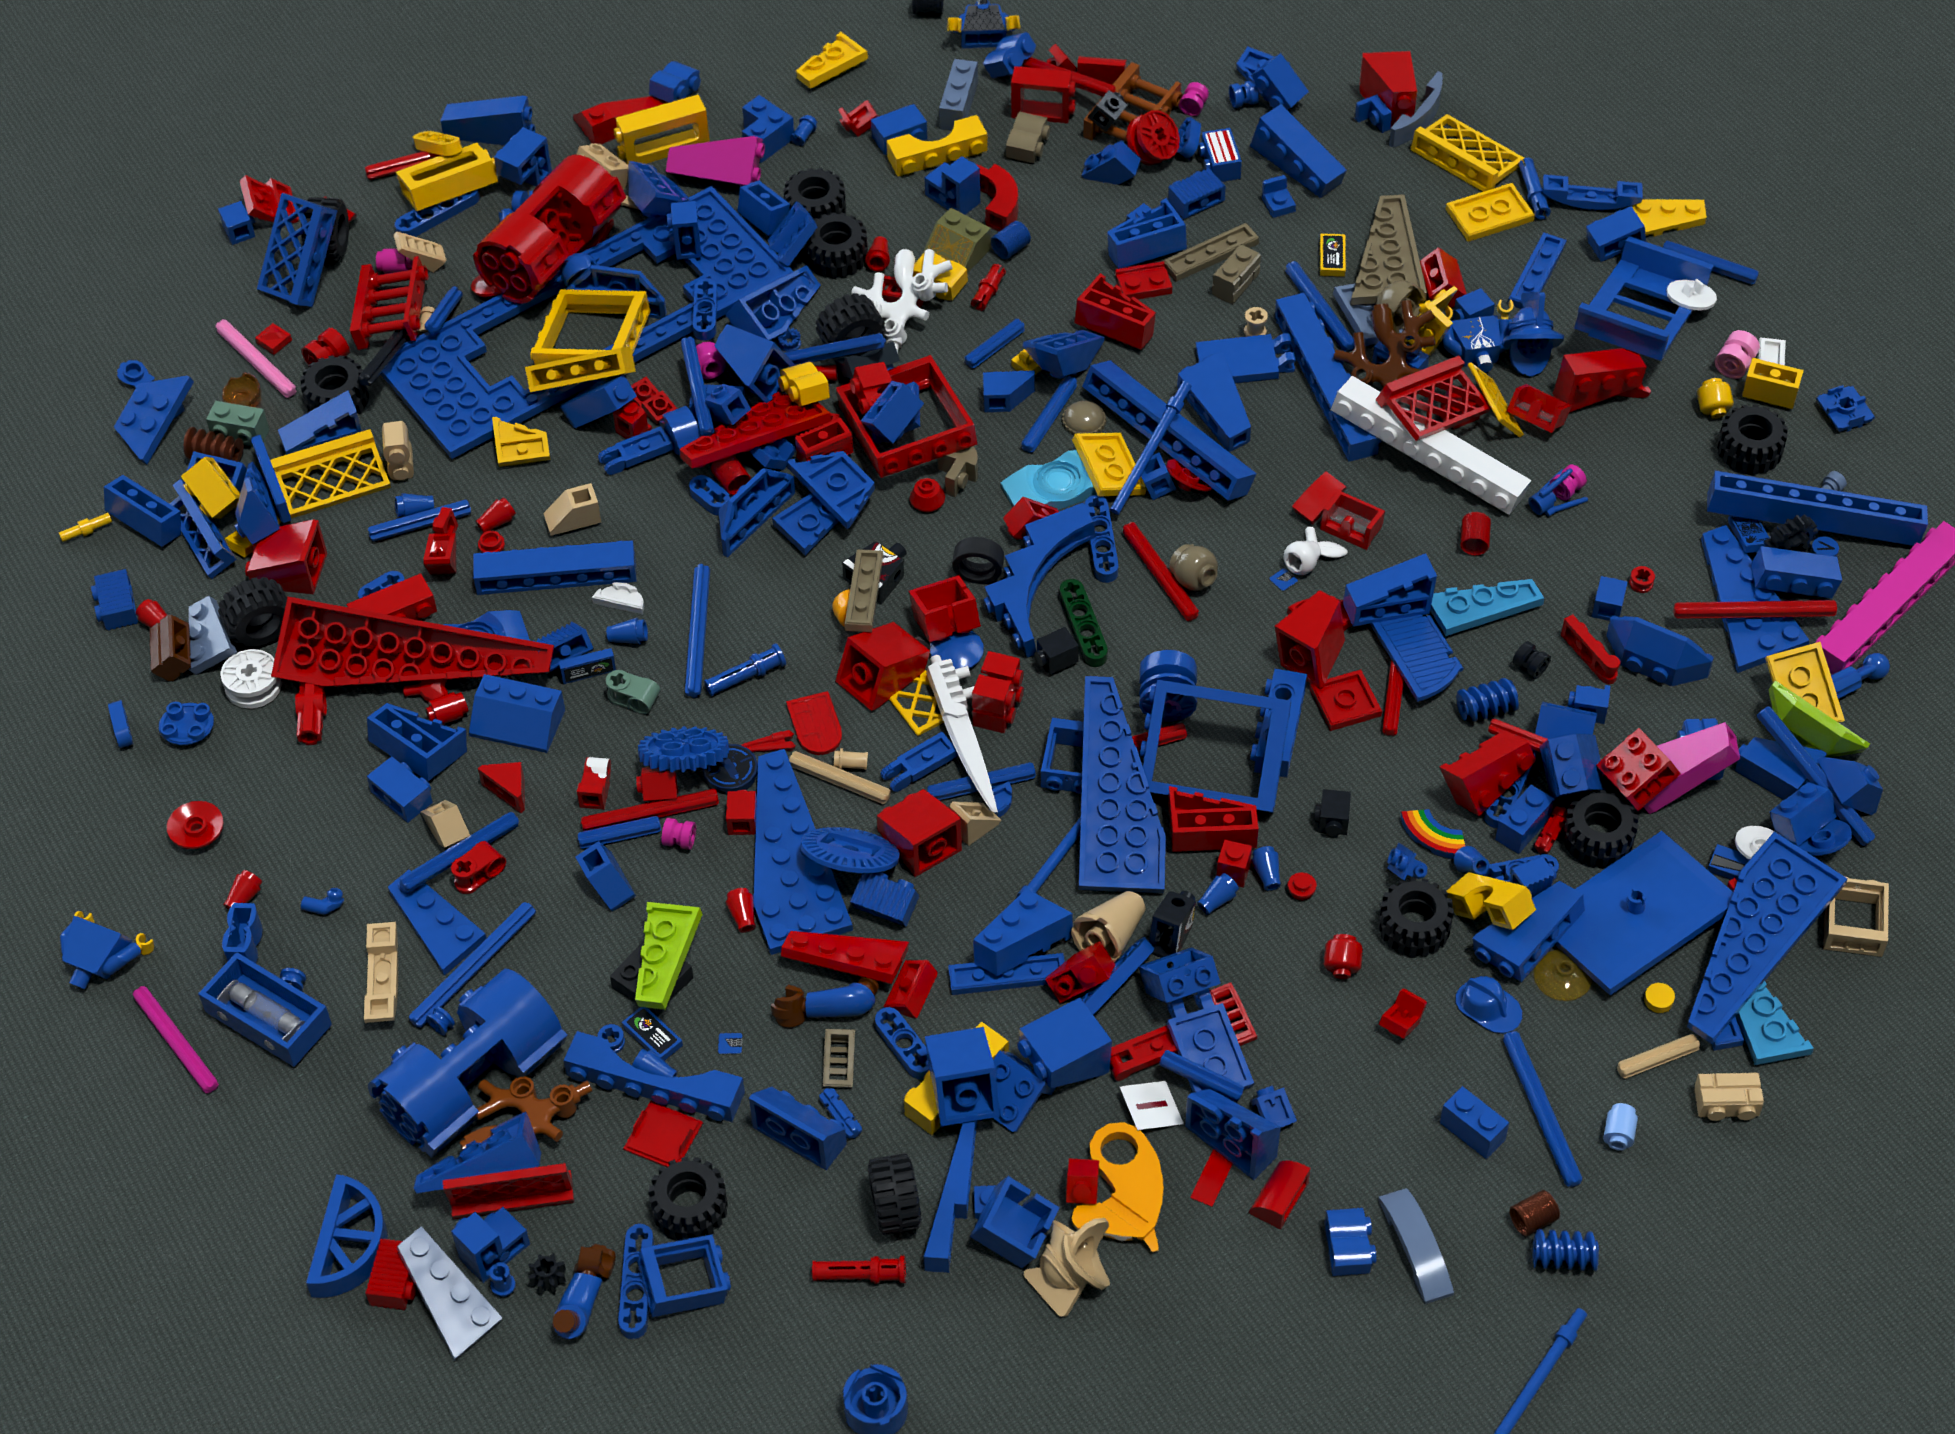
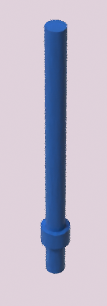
M1183 381L1175 396L1170 397L1166 404L1167 410L1111 506L1110 511L1112 513L1120 514L1173 418L1182 410L1184 406L1183 401L1192 387L1188 382Z
M1081 816L1030 883L1021 888L1017 897L1026 889L1036 893L1079 838Z
M1577 1308L1567 1324L1560 1327L1555 1335V1342L1494 1434H1510L1566 1347H1571L1577 1338L1576 1332L1587 1317V1313L1584 1310Z

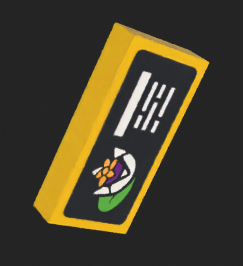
M1320 234V276H1345V234Z

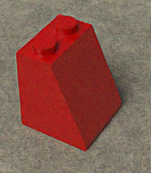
M1411 52L1362 53L1359 92L1365 99L1374 95L1379 96L1392 112L1391 127L1402 114L1412 117L1415 113L1417 87Z
M309 520L280 526V529L254 543L251 561H248L245 567V574L249 577V580L256 577L257 579L266 577L268 580L273 579L277 584L279 583L285 592L314 595L327 557V550L319 521Z
M1319 590L1275 625L1281 666L1292 672L1307 674L1306 681L1318 688L1324 686L1345 642L1341 604L1337 598Z
M895 622L888 623L872 629V632H862L847 638L835 682L871 711L876 710L889 700L891 696L901 691L925 671L930 650Z
M925 789L908 795L903 801L892 807H886L877 815L878 832L883 838L897 847L900 853L899 858L914 877L962 851L961 818Z

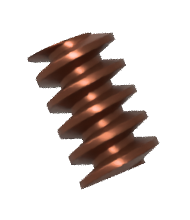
M190 427L185 434L183 447L185 456L190 460L194 451L239 462L242 457L244 444L241 438H237L234 442L233 436H227L225 439L223 434L215 436V433L212 431L206 434L204 429L197 431L195 427Z

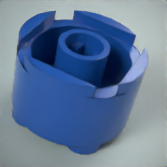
M870 1365V1368L855 1371L846 1381L843 1390L847 1424L857 1434H895L903 1426L908 1414L907 1391L901 1376L895 1370L884 1365Z

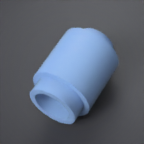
M1617 1103L1607 1113L1603 1139L1614 1150H1625L1634 1144L1638 1117L1635 1114V1108L1631 1105Z

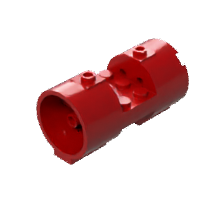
M582 155L566 157L536 186L532 195L515 212L508 214L477 245L473 259L483 281L489 287L494 285L499 291L504 293L502 297L514 303H527L531 301L560 271L564 261L570 255L575 254L585 243L589 242L620 210L621 203L627 197L618 177H612L604 167L588 157Z

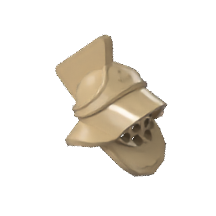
M1105 1218L1093 1219L1076 1232L1054 1220L1050 1244H1046L1044 1253L1041 1255L1040 1267L1024 1271V1277L1057 1315L1061 1317H1066L1070 1313L1086 1284L1100 1290L1110 1285L1109 1278L1105 1273L1097 1252L1099 1242L1109 1227V1223Z

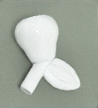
M1307 527L1305 529L1306 541H1295L1289 544L1284 551L1283 558L1286 567L1292 573L1306 575L1315 568L1320 555L1328 558H1339L1347 555L1348 551L1341 545L1333 542H1317L1315 529Z

